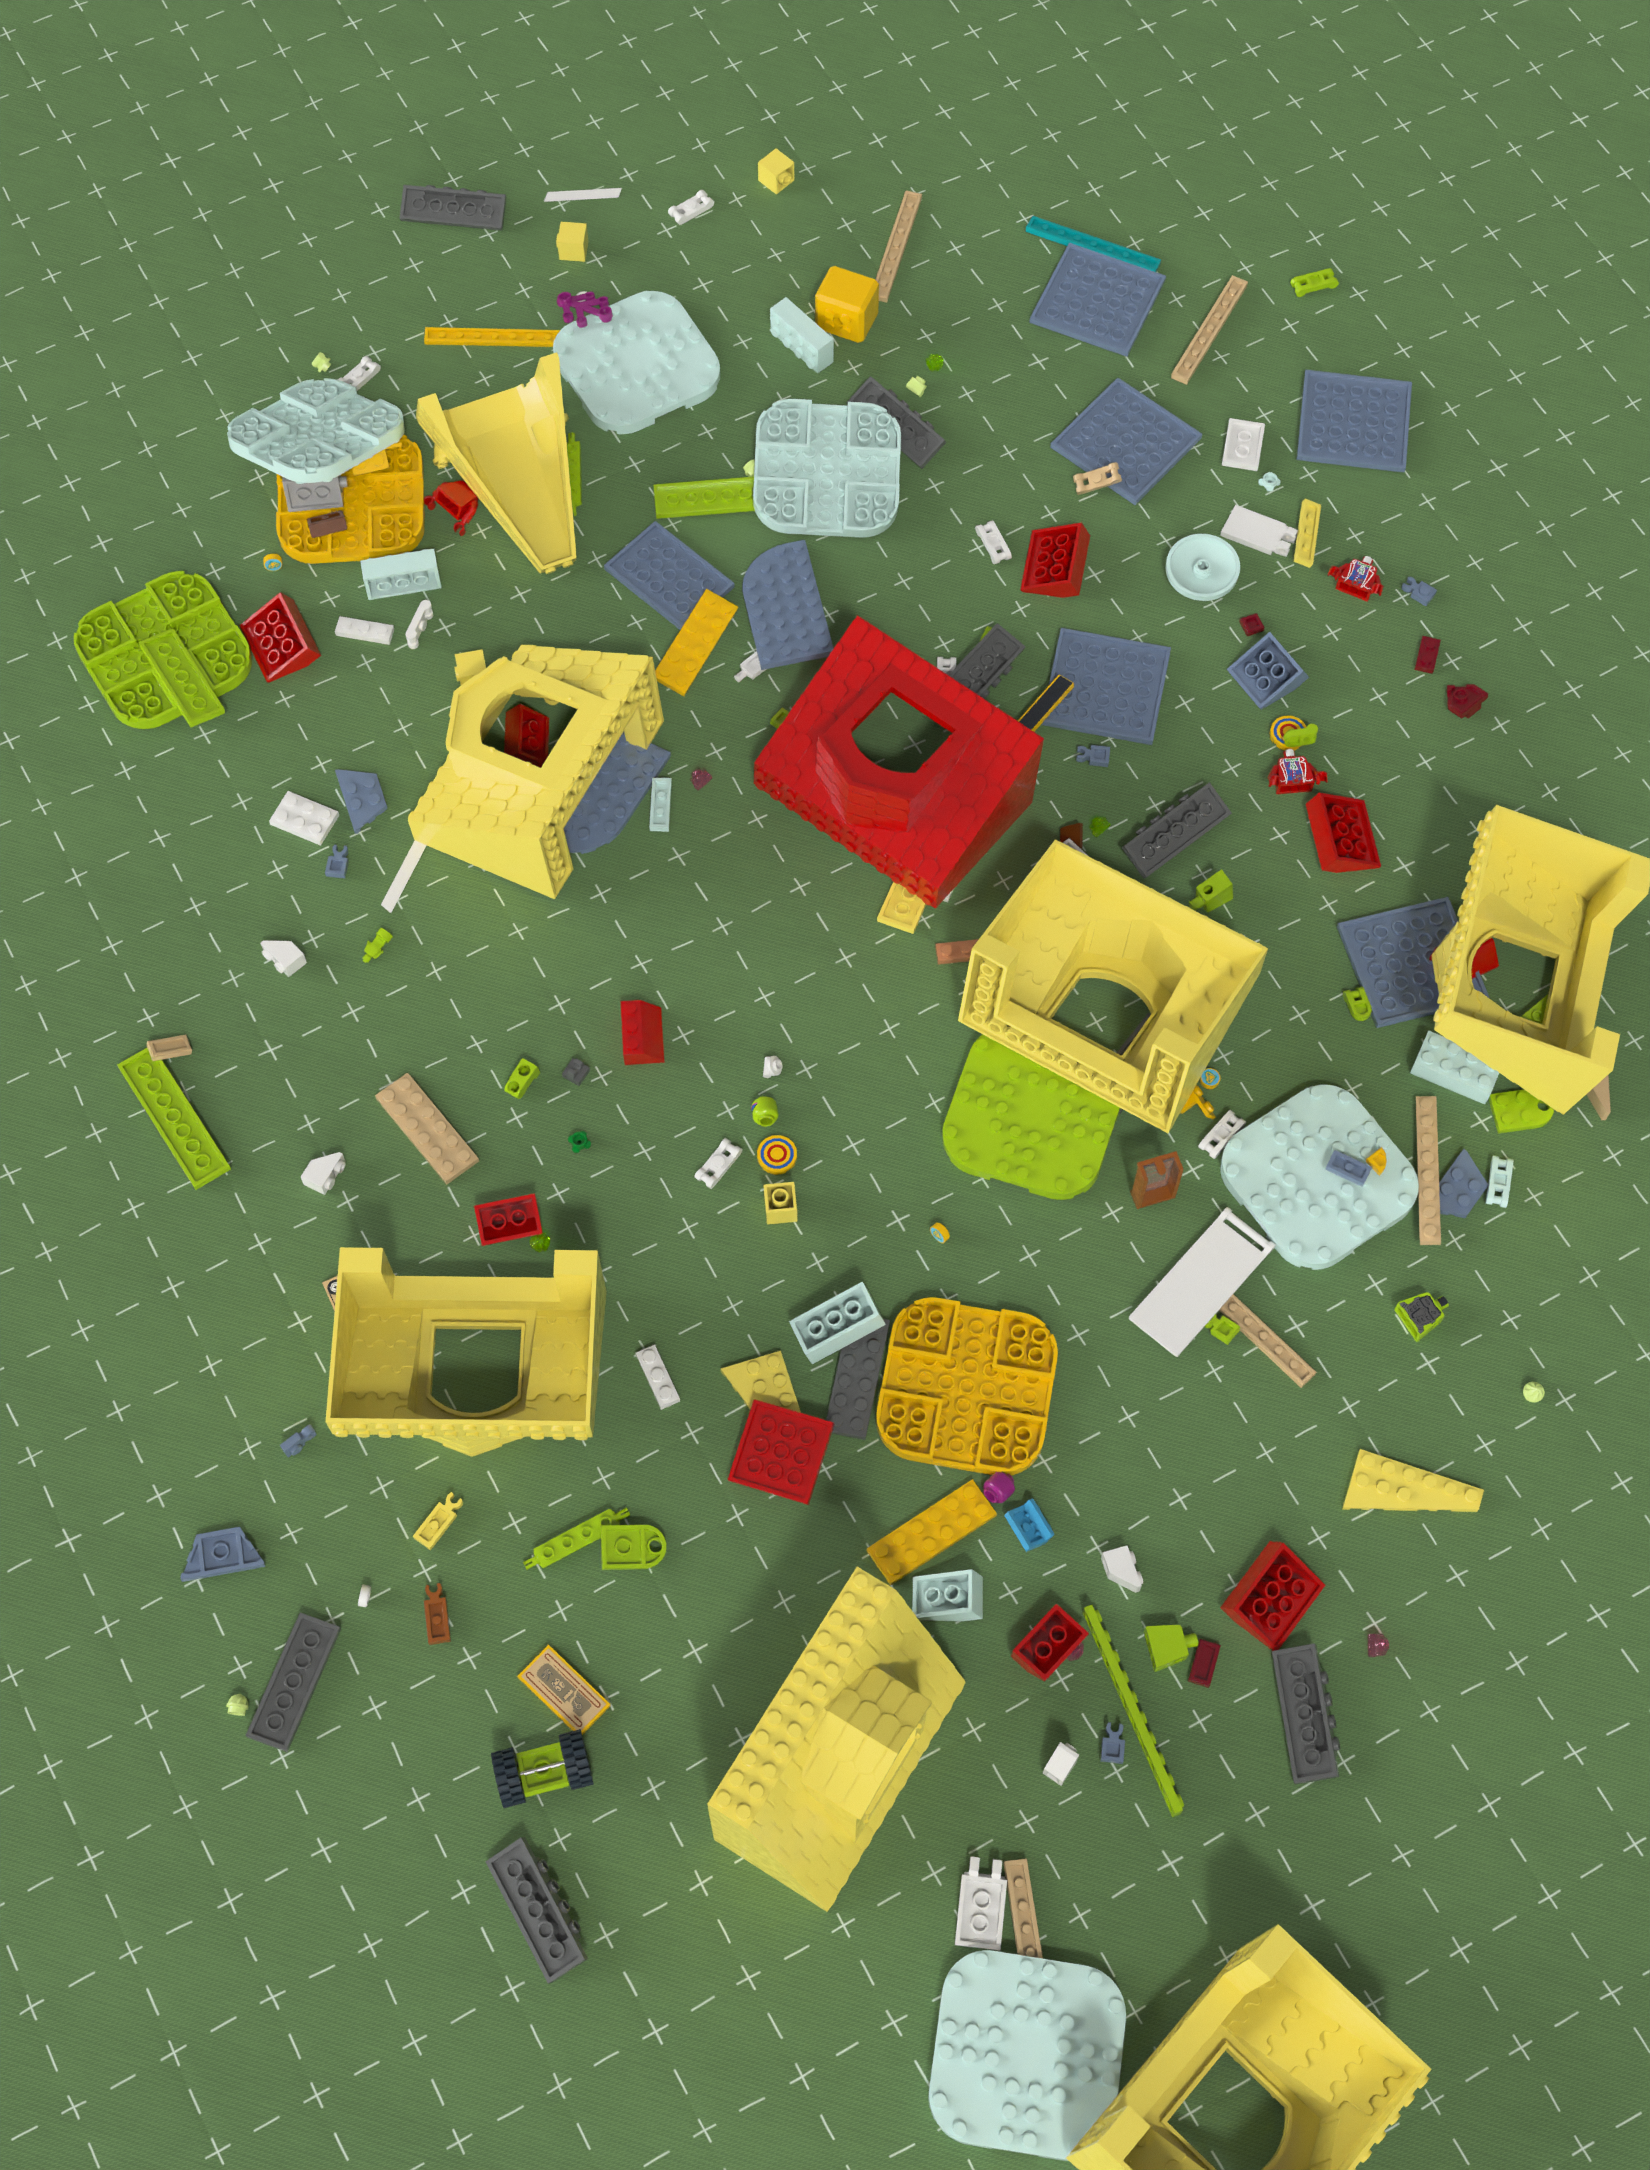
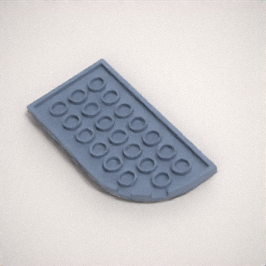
M805 540L778 545L762 553L749 566L743 579V596L761 670L828 657L834 648Z
M623 732L563 828L569 853H589L613 841L624 829L651 788L652 778L658 777L670 759L671 752L650 743L647 750L640 746L632 745L626 741L625 733Z

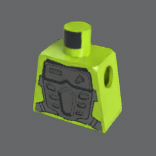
M1426 1292L1398 1302L1394 1310L1415 1341L1418 1342L1442 1322L1444 1318L1442 1310L1447 1308L1449 1304L1444 1296L1434 1300L1430 1293Z

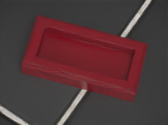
M1199 1639L1188 1682L1206 1688L1210 1687L1221 1645Z

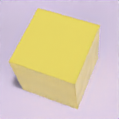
M774 149L758 162V181L775 194H778L794 181V162L778 149Z
M560 223L556 240L559 260L585 262L588 248L586 223Z
M483 649L455 654L457 666L454 668L457 682L460 681L461 685L486 669Z
M794 1182L763 1185L767 1225L797 1222Z

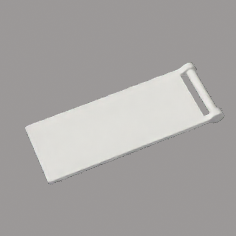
M1226 1207L1213 1224L1129 1316V1320L1170 1353L1178 1357L1266 1256L1272 1252L1276 1244L1266 1240L1234 1215L1229 1207ZM1226 1219L1261 1245L1264 1250L1261 1252L1225 1224L1224 1221Z

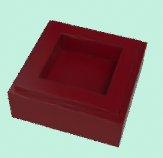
M1257 613L1240 618L1239 623L1247 637L1264 631L1265 627Z

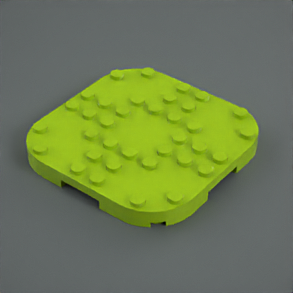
M175 571L164 574L146 583V589L115 604L109 601L91 610L78 623L79 627L76 633H74V645L79 658L114 715L127 726L138 729H151L182 716V713L141 650L139 642L173 628L217 697L238 687L247 678L251 670L252 655L247 640L238 626L234 624L211 584L196 573L191 575L185 574V571Z
M982 1034L970 1049L943 1125V1146L950 1161L965 1173L987 1180L994 1178L1029 1189L1030 1193L1050 1199H1072L1074 1196L1088 1191L1097 1180L1121 1108Z

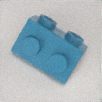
M1034 1499L1028 1500L1024 1505L1010 1510L1004 1515L1026 1552L1046 1544L1054 1536L1050 1524L1046 1521Z

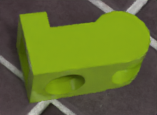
M522 1058L506 1083L504 1091L517 1099H521L532 1081L539 1076L538 1066Z

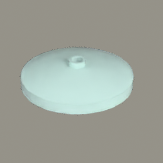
M1193 534L1184 537L1173 545L1167 556L1166 574L1170 584L1176 591L1190 599L1210 601L1223 597L1233 589L1239 577L1240 561L1236 551L1228 542L1214 535Z

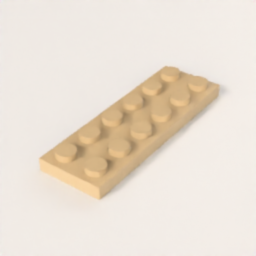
M408 1073L375 1095L377 1101L446 1185L479 1162V1158Z

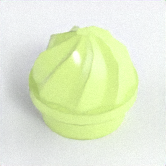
M754 459L750 460L743 467L745 475L748 477H754Z
M1529 1382L1523 1388V1395L1529 1402H1539L1544 1397V1388L1537 1382Z
M242 1694L232 1696L226 1705L228 1707L227 1713L232 1715L245 1716L246 1710L249 1709L247 1698Z

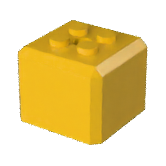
M837 266L830 267L815 295V323L825 332L857 343L864 341L878 315L879 283L875 279Z

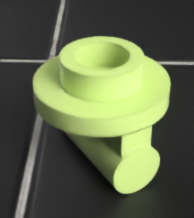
M320 352L313 360L312 365L319 369V373L322 370L326 372L331 366L329 362L331 359L329 357L327 359Z
M916 376V378L912 377L906 384V388L921 397L927 387L925 385L926 381L919 376Z

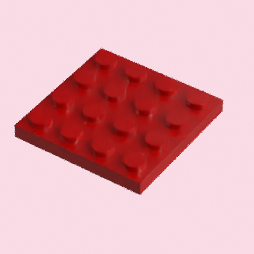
M754 1399L728 1481L809 1505L835 1424Z

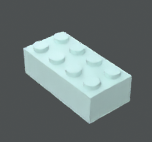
M787 297L770 308V331L772 335L779 338L784 346L790 348L810 369L819 373L833 363L834 339Z
M434 549L405 552L403 554L387 555L385 557L369 558L360 561L368 600L442 588Z
M1428 1031L1410 1072L1415 1076L1482 1104H1486L1499 1075L1498 1071L1490 1068L1470 1052H1466L1453 1041L1431 1031Z
M863 1282L789 1321L806 1357L812 1364L886 1325Z

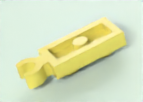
M452 1492L447 1495L446 1504L443 1505L439 1502L413 1535L415 1540L429 1550L435 1546L457 1517L453 1511L461 1508L463 1505L461 1498L457 1503H451V1500L454 1498Z

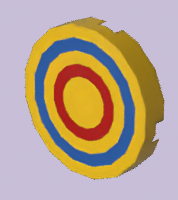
M1282 716L1272 723L1269 732L1270 739L1279 749H1292L1295 751L1301 746L1287 747L1283 736L1290 729L1307 727L1297 717Z
M772 1135L760 1143L757 1150V1161L763 1170L770 1174H784L795 1166L797 1149L789 1138L781 1135Z

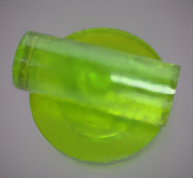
M1098 816L1091 821L1089 828L1093 836L1097 838L1111 824L1106 817Z

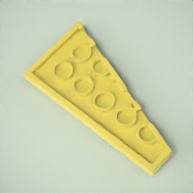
M781 1351L721 1368L722 1374L729 1380L732 1387L738 1392L749 1409H751L753 1400L756 1399L801 1413Z
M1360 1449L1342 1510L1355 1508L1361 1510H1451L1456 1512H1477L1484 1490Z

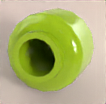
M762 1096L752 1103V1117L755 1123L767 1127L776 1122L779 1113L777 1103L773 1098Z

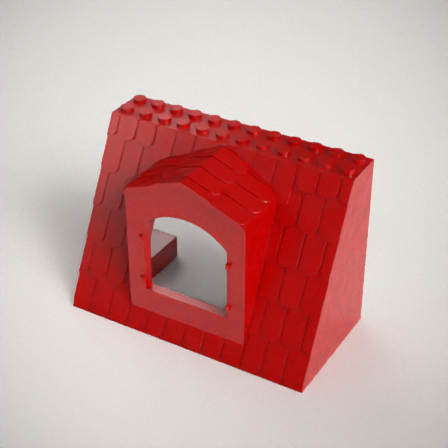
M857 615L754 762V784L759 790L768 793L772 799L784 804L788 810L800 815L804 821H809L817 830L825 832L833 841L841 843L849 852H854L865 863H870L878 872L886 874L894 883L905 887L910 894L917 895L926 905H931L936 909L1032 804L1044 738ZM890 693H893L952 733L935 753L922 764L916 773L895 772L876 765L861 753L852 737V732Z

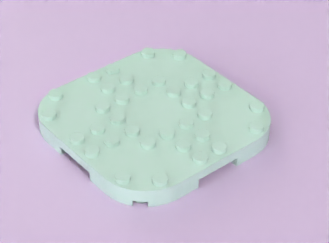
M643 291L609 306L613 313L610 322L604 323L599 319V316L589 314L585 316L588 323L586 327L579 328L576 321L571 322L559 331L554 340L553 352H557L559 356L561 375L566 382L570 383L593 423L604 431L609 429L617 431V434H629L654 424L657 417L679 407L685 406L688 409L705 401L714 394L720 381V364L715 352L681 303L671 295L663 292Z
M324 378V381H314V379L297 383L280 392L281 400L261 411L251 408L229 423L227 436L229 446L235 454L282 477L295 481L297 484L332 481L333 478L354 466H358L361 462L373 457V455L392 444L399 442L404 434L405 427L403 414L397 406L382 399L375 402L358 395L354 386L340 380Z
M784 399L773 403L772 407L762 412L756 428L753 505L758 518L770 529L787 534L871 537L887 530L897 516L899 505L901 431L895 417L892 418L885 408L872 403L848 402V406L812 404V400Z
M1316 1085L1306 1088L1248 1125L1228 1141L1221 1159L1220 1172L1225 1186L1237 1202L1247 1208L1267 1233L1266 1238L1269 1242L1272 1241L1276 1244L1275 1249L1289 1263L1297 1267L1312 1268V1270L1328 1268L1351 1254L1355 1248L1382 1230L1385 1231L1402 1220L1410 1212L1418 1195V1178L1411 1163L1356 1097L1348 1091L1332 1085ZM1381 1147L1386 1153L1387 1163L1383 1173L1379 1176L1371 1169L1363 1187L1325 1170L1334 1150L1368 1165L1366 1159Z
M990 1950L977 1951L960 1959L949 1971L942 1989L929 2084L931 2113L942 2131L955 2141L967 2145L1068 2161L1066 2159L1068 2154L1118 2095L1126 2008L1123 1996L1117 1985L1098 1969L1067 1962Z

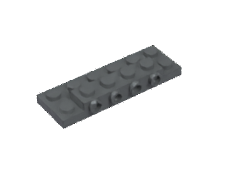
M403 185L400 220L503 231L507 197L506 194L487 193L484 190L474 192L465 188L454 190L451 187L436 188L433 185H426V187Z
M871 376L846 402L847 404L848 402L872 403L885 408L887 413L892 418L895 417L899 424L901 452L921 469L946 444V441L933 430L934 427L928 421L923 422L921 420L922 416L914 410L912 412L908 409L910 406L904 400L899 401L897 395L891 389L887 391Z
M997 623L949 676L985 699L990 693L989 689L991 686L996 688L1002 680L1000 677L1003 674L1007 676L1012 670V662L1023 652L1025 646Z
M1210 782L1190 797L1186 794L1178 800L1179 805L1168 807L1164 810L1166 814L1163 817L1156 816L1150 821L1151 826L1148 828L1143 826L1135 832L1137 836L1122 847L1144 879L1232 814Z
M1314 1643L1272 1651L1294 1784L1339 1777L1336 1756L1337 1750H1340V1742L1338 1737H1334L1333 1728H1336V1720L1334 1715H1330L1329 1706L1333 1705L1330 1692L1326 1693L1325 1684H1329L1327 1672L1323 1671L1320 1667L1317 1645Z
M525 1837L519 1838L486 1861L548 1984L553 1983L588 1959L578 1940L581 1938L579 1923L575 1919H571L568 1913L570 1906L565 1899L561 1900L558 1894L560 1890L558 1883L554 1879H550L547 1873L549 1871L547 1862L534 1856Z

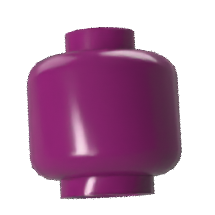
M1003 1472L994 1473L984 1482L983 1492L985 1497L992 1503L1005 1502L1015 1492L1013 1477Z

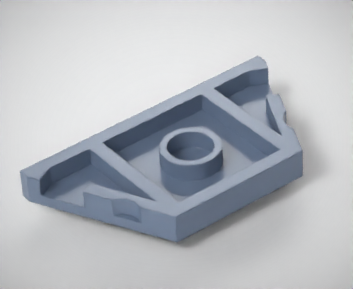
M337 769L335 772L355 834H358L361 831L360 828L366 823L370 824L375 820L376 816L387 810L377 774Z
M1463 1149L1439 1182L1440 1214H1452L1456 1217L1466 1218L1488 1187V1183L1465 1149Z
M235 1527L197 1534L193 1543V1549L187 1558L188 1563L180 1577L181 1581L185 1582L266 1566L241 1528Z

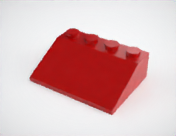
M1082 522L1032 530L1020 589L1022 592L1060 598L1078 596L1080 594L1090 541V534Z
M281 592L239 625L268 683L309 666L321 656L294 600Z
M1319 792L1306 803L1322 871L1341 873L1381 867L1364 800Z
M1269 1541L1220 1608L1248 1633L1272 1651L1279 1650L1326 1585L1283 1542Z

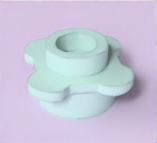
M1268 472L1264 474L1263 479H1259L1258 483L1264 486L1267 491H1273L1275 486L1280 485V480L1276 474Z

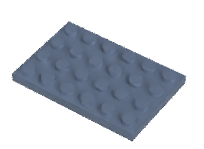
M656 521L604 565V570L679 630L685 624L706 589L723 598L734 588V583Z

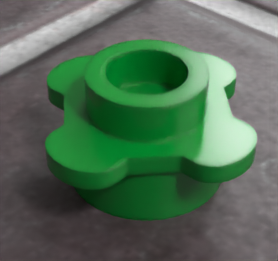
M576 1132L568 1137V1142L571 1143L574 1153H579L580 1150L591 1147V1142L587 1140L586 1132Z

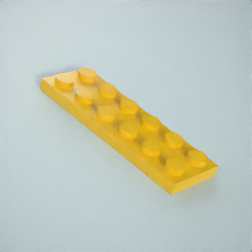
M706 589L656 668L657 682L685 696L737 612L738 606Z
M972 1479L868 1547L867 1552L888 1583L893 1585L996 1517L997 1513Z

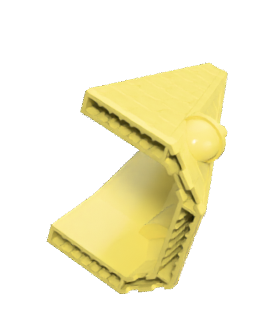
M557 352L539 359L535 376L530 379L526 387H524V384H520L517 387L443 411L437 395L434 393L419 398L416 411L418 424L434 442V465L438 469L447 467L448 463L454 466L462 479L540 574L544 572L550 574L555 572L556 568L563 566V568L570 567L576 561L565 426L569 417L567 413H564L560 363Z

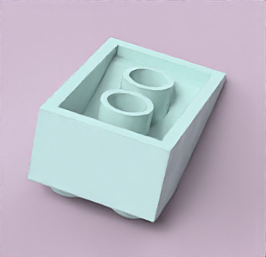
M972 1569L913 1577L912 1611L918 1620L970 1621L983 1619V1577Z

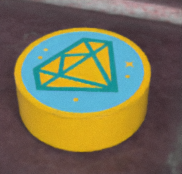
M268 554L263 559L264 567L269 571H277L282 567V558L277 554Z
M1212 1068L1205 1069L1200 1077V1084L1206 1089H1214L1219 1085V1072Z
M935 1223L930 1227L931 1234L938 1242L944 1243L950 1238L948 1230L941 1223Z

